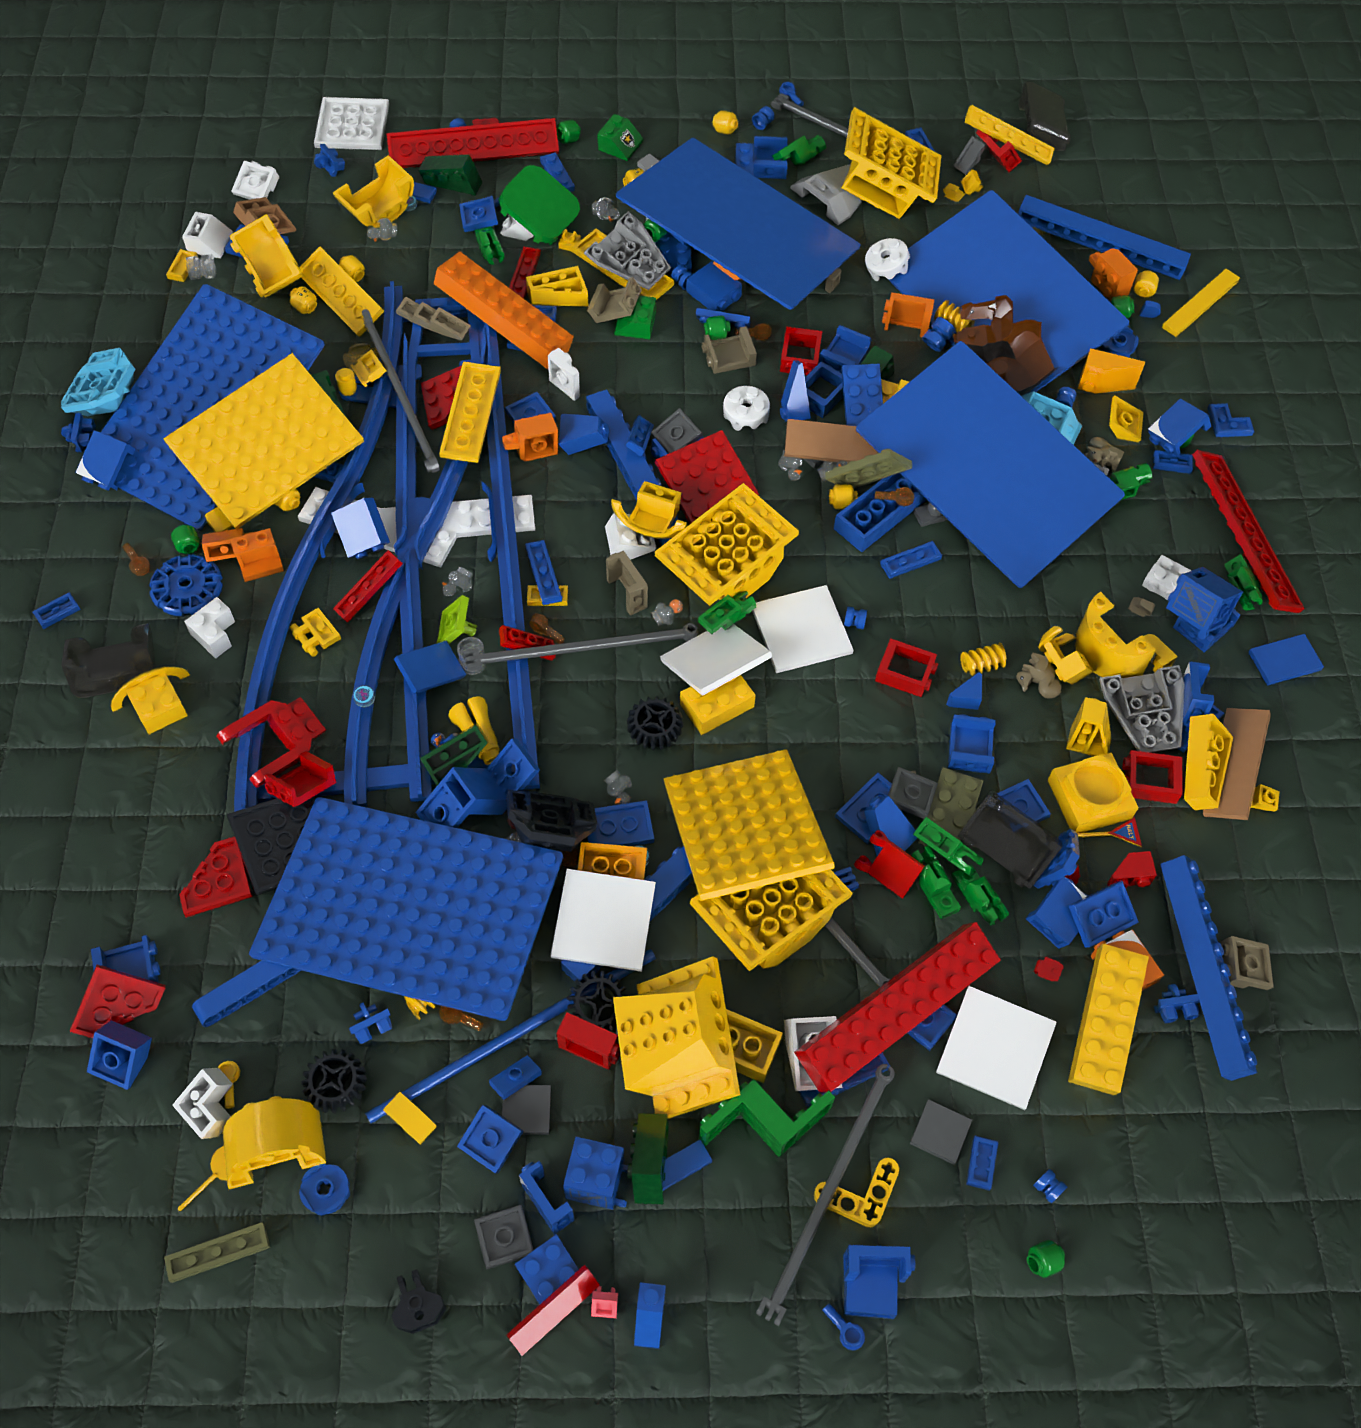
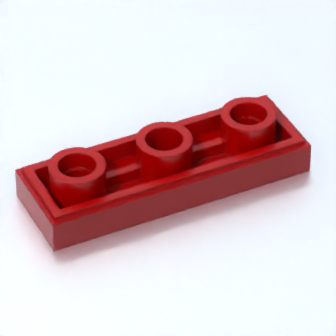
M505 625L499 628L500 646L509 649L554 645V640ZM556 655L541 656L540 658L552 661L556 658Z

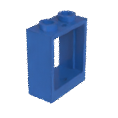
M820 362L805 377L809 410L824 418L844 397L842 374L831 366ZM819 377L837 387L826 399L808 389Z

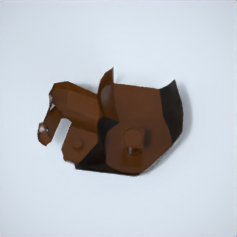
M1007 295L996 296L995 300L976 304L970 302L961 306V319L989 318L992 322L991 325L963 328L960 332L953 334L954 344H957L959 341L964 342L1019 395L1022 396L1031 391L1058 369V367L1054 368L1041 339L1042 322L1023 320L1013 323V301Z

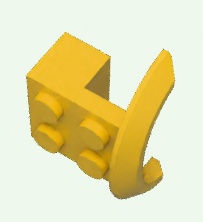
M644 481L638 491L637 503L630 517L624 512L620 501L611 500L612 509L618 519L628 528L644 536L657 539L672 538L681 532L687 523L677 520L675 525L670 528L679 511L681 492Z
M1053 626L1042 636L1038 648L1041 652H1044L1050 663L1056 665L1055 673L1058 678L1073 685L1094 671L1084 654L1075 651L1066 657L1063 655L1059 647L1075 640L1076 637L1073 634L1065 633L1054 638L1063 629Z
M160 667L142 673L128 681L118 690L112 699L111 709L114 712L122 708V702L125 696L128 695L148 734L154 733L188 716L167 675L183 679L190 676L187 670L179 667Z

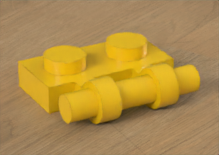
M319 608L301 617L303 625L300 627L296 623L290 626L294 638L302 643L304 651L312 657L318 654L315 648L317 645L320 644L323 649H326L341 640L340 634ZM309 632L313 635L310 639L306 637V634Z

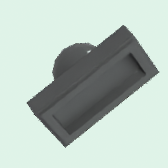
M972 136L953 167L967 175L980 162L981 154L987 145Z
M930 502L928 505L914 509V514L921 527L948 520Z

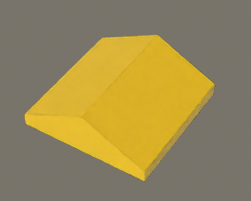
M1113 396L1109 422L1113 433L1117 439L1134 442L1141 441L1144 412L1119 397Z

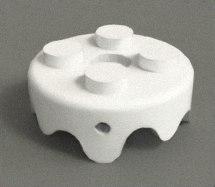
M888 238L878 241L869 248L865 256L867 270L875 281H878L880 276L892 279L897 273L903 275L907 273L910 254L903 241L896 238Z
M736 387L725 396L723 404L724 418L731 422L732 427L736 431H740L743 426H750L752 429H756L761 423L766 424L770 411L769 398L762 390L756 387ZM748 403V404H750L751 406H750V407H746V406H744V405H742V404Z

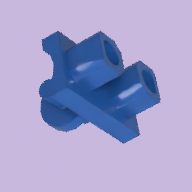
M320 144L321 153L315 155L314 164L318 168H325L331 177H336L337 171L344 170L345 161L343 158L337 159L338 154L335 148H328L325 144Z
M75 413L74 423L64 426L61 434L66 438L67 442L75 444L76 452H82L83 447L88 445L92 436L91 433L86 432L94 431L96 425L93 419L83 418L81 413Z
M1176 984L1168 985V991L1162 992L1163 999H1159L1158 1005L1154 1006L1155 1013H1160L1164 1023H1171L1177 1021L1178 1015L1176 1010L1181 1009L1185 1020L1196 1019L1199 1016L1197 1004L1200 1001L1198 994L1186 996L1185 989L1179 990Z
M362 1002L359 1004L361 1011L353 1015L356 1020L364 1016L366 1020L349 1028L351 1034H355L358 1041L363 1044L372 1039L367 1028L368 1026L376 1023L381 1034L392 1029L389 1010L386 1009L370 1017L369 1014L377 1010L375 1004L366 1008Z

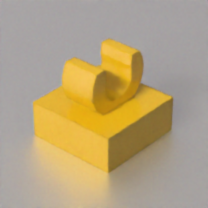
M973 169L961 181L964 192L968 195H971L974 191L979 192L983 188L980 185L981 180L977 171Z
M565 229L558 243L559 248L572 252V247L581 240V235H577L575 231L573 233L567 232V229Z

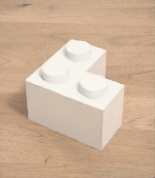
M218 597L184 621L190 635L214 658L219 657L232 647L224 630L235 623L230 609Z
M219 1068L202 1069L173 1103V1107L201 1139L219 1137L223 1132L226 1121L231 1117L219 1104V1101L232 1087L233 1083Z

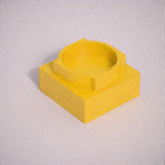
M1112 753L1101 754L1054 768L1048 778V783L1069 828L1076 833H1084L1130 820L1139 808L1131 793L1132 789L1124 773L1118 767Z

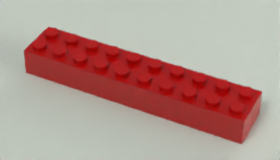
M977 922L964 924L794 1053L818 1091L827 1092L829 1090L831 1092L1001 960Z

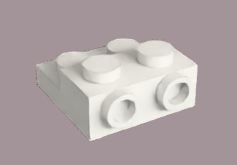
M244 161L231 192L234 195L250 200L267 198L269 191H274L280 176L273 167H263L254 161H251V163Z
M557 348L548 355L549 381L575 401L580 397L579 372L572 366L570 355Z
M1161 555L1146 576L1142 586L1168 600L1169 595L1178 585L1176 582L1179 576L1191 570Z

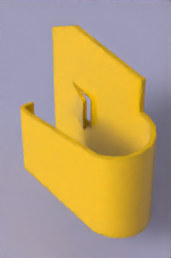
M951 183L943 190L946 194L944 197L959 202L965 195L963 191L959 190L958 186Z

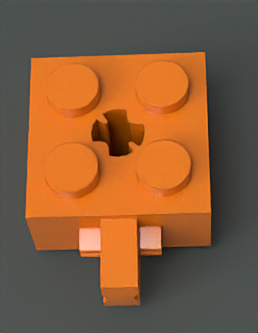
M1112 248L1103 253L1098 251L1091 254L1089 262L1094 267L1091 282L1110 301L1115 296L1129 295L1138 269L1118 249Z
M552 413L515 420V432L502 436L504 449H516L519 458L526 462L558 454V428Z

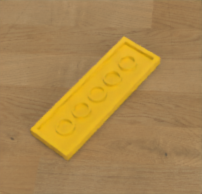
M595 229L572 247L574 254L623 287H626L628 280L596 265L584 254V251L595 241L599 244L607 235ZM664 275L649 290L640 286L642 289L640 296L655 297L657 300L674 286V280Z
M321 247L300 266L301 274H303L301 278L359 337L366 331L362 316L364 309L369 310L373 323L385 312Z
M463 362L439 452L440 458L479 462L501 373L500 367Z

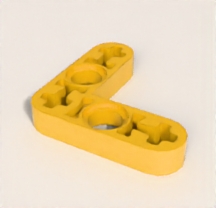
M884 1158L879 1162L865 1198L837 1187L833 1196L836 1197V1193L840 1194L836 1206L832 1204L834 1202V1199H832L827 1209L866 1227L876 1226L882 1218L899 1173L897 1162L892 1158ZM888 1164L891 1166V1171L894 1174L889 1173L885 1182L881 1180L884 1174V1169L881 1166L886 1167ZM821 1182L815 1188L814 1200L816 1202L821 1194L818 1191L823 1190L826 1182ZM875 1186L883 1187L886 1192L885 1197L882 1199L874 1197L872 1189ZM850 1198L854 1202V1209L845 1211L841 1207L842 1199ZM871 1202L877 1204L873 1213L877 1218H872L869 1221L866 1219L867 1215L864 1211L868 1212L872 1205Z

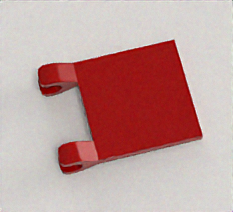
M877 830L870 837L871 843L882 847L877 858L872 864L866 856L861 855L855 861L854 866L858 870L870 874L903 899L925 866L891 842L882 831Z

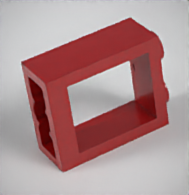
M786 327L780 372L790 373L792 362L798 360L803 363L804 375L807 376L818 365L822 331ZM788 345L815 348L814 360L787 357Z
M890 638L875 681L922 697L924 690L929 691L932 679H929L930 674L935 675L939 664L935 662L937 654ZM894 654L927 665L922 681L888 670Z
M1134 750L1130 751L1127 758L1124 757L1122 769L1125 770V777L1132 789L1131 793L1134 798L1177 804L1183 795L1182 757ZM1136 764L1168 768V788L1136 784Z
M568 1012L566 1013L556 1032L558 1047L608 1070L612 1064H616L620 1057L618 1035Z

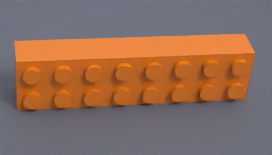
M459 251L437 268L434 285L546 369H548V355L551 351L560 348L563 352H569L574 338L573 335Z

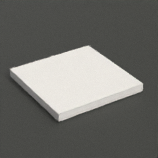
M323 97L314 140L315 148H320V144H325L328 148L382 150L389 99Z
M827 585L756 602V608L752 612L765 646L771 651L772 657L770 659L776 673L853 654V647Z
M735 624L727 630L721 627L712 635L706 631L660 656L663 664L702 696L772 657L770 650Z
M567 869L551 958L642 972L656 882Z
M968 986L936 1073L1025 1110L1057 1022Z

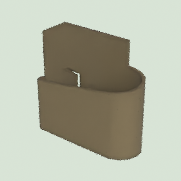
M1133 597L1128 609L1132 613L1145 617V615L1150 616L1152 614L1155 604L1143 598Z

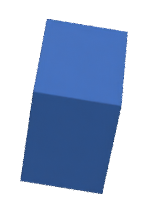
M978 672L951 692L946 705L954 708L978 710L982 701V674Z

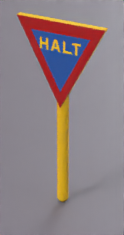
M1135 817L1110 832L1078 833V837L1113 836L1142 847Z

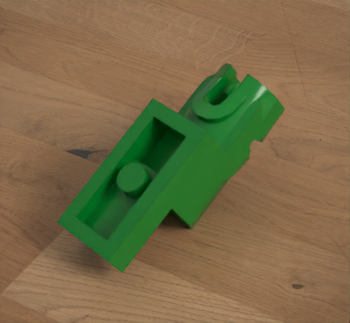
M804 135L772 155V157L776 161L779 159L784 161L790 157L794 165H802L824 151L826 143L819 135L810 139H806Z
M491 226L475 230V236L483 258L491 265H494L492 258H497L500 264L505 257L495 230Z
M1147 463L1137 465L1136 468L1131 466L1127 469L1115 471L1110 479L1125 493V496L1121 499L1123 500L1135 497L1139 486L1149 483V479H1152V471Z
M1240 554L1224 564L1229 573L1227 577L1230 583L1243 591L1239 599L1244 610L1255 609L1252 601H1257L1261 605L1263 599L1259 588H1261L1244 555Z
M747 591L738 593L733 598L727 595L699 616L698 623L711 635L721 627L727 630L737 621L744 618L746 614L756 608V602L752 596L746 599Z
M925 817L913 834L970 877L976 872L962 860V857H969L979 866L983 863L982 857L927 817Z
M925 846V851L922 854L917 850L911 856L921 864H923L924 860L926 864L919 874V885L942 920L959 912L961 906L950 890L952 884L945 874L943 867L936 860L932 849L929 846Z
M962 870L953 872L951 877L973 912L979 911L990 926L995 925L994 921L997 918L1001 922L1009 915V911L1004 903H1001L1000 897L985 876L980 878L976 872L970 877Z

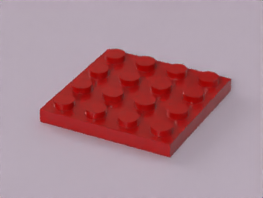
M723 430L660 457L655 461L669 489L681 492L680 508L689 524L743 483L759 496L757 489Z

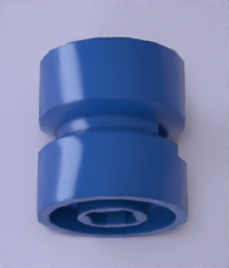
M937 317L931 325L932 329L926 331L922 340L931 349L940 352L947 344L946 340L951 339L956 329L944 318Z

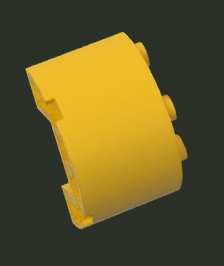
M389 155L374 164L378 178L353 195L347 183L333 192L335 198L367 227L379 228L396 220L407 208L408 204L406 202L409 196L412 197L413 177Z
M267 214L229 235L232 243H230L235 253L239 252L247 263L244 265L250 275H254L255 289L261 298L263 296L267 298L303 277L294 256Z
M1099 592L1091 600L1077 630L1076 651L1084 654L1094 673L1101 677L1120 675L1121 678L1143 675L1156 649L1143 635L1126 645L1100 617L1114 608V605L1102 592Z
M273 1096L265 1101L248 1103L241 1110L233 1114L223 1127L227 1184L229 1189L253 1183L251 1170L297 1158L302 1169L326 1163L320 1113L310 1102Z

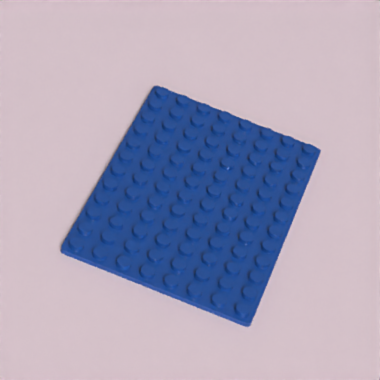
M695 138L689 139L616 193V198L623 203L629 205L652 222H655L789 310L797 306L861 246L856 240Z
M993 190L988 191L909 247L910 259H908L907 273L904 275L897 273L892 279H888L902 294L934 299L931 324L935 321L934 315L937 309L945 300H949V305L954 303L956 309L958 306L961 307L970 302L976 304L995 300L996 296L1007 295L1013 301V323L1023 320L1042 322L1041 339L1054 368L1058 367V369L1026 394L1039 391L1085 358L1090 348L1096 350L1129 326V320ZM989 318L972 319L975 321L974 326L991 325L992 322ZM952 336L951 339L947 341L952 346H954V338Z
M208 284L202 285L130 389V392L121 402L118 410L115 411L101 431L102 434L136 448L134 455L127 453L114 485L181 522L193 526L196 530H202L207 523L205 514L215 509L217 505L177 458L163 438L291 353L295 355L308 371L325 346L323 340Z
M959 341L856 426V431L878 453L884 449H891L911 460L912 469L900 472V474L1018 588H1023L1125 496V493L962 341Z
M318 797L308 815L249 951V955L254 959L505 1021L508 1019L563 859V854L560 851Z

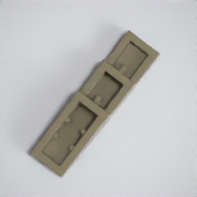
M406 296L396 309V314L417 325L461 341L471 328L470 324L440 307L436 310L424 302L418 304Z

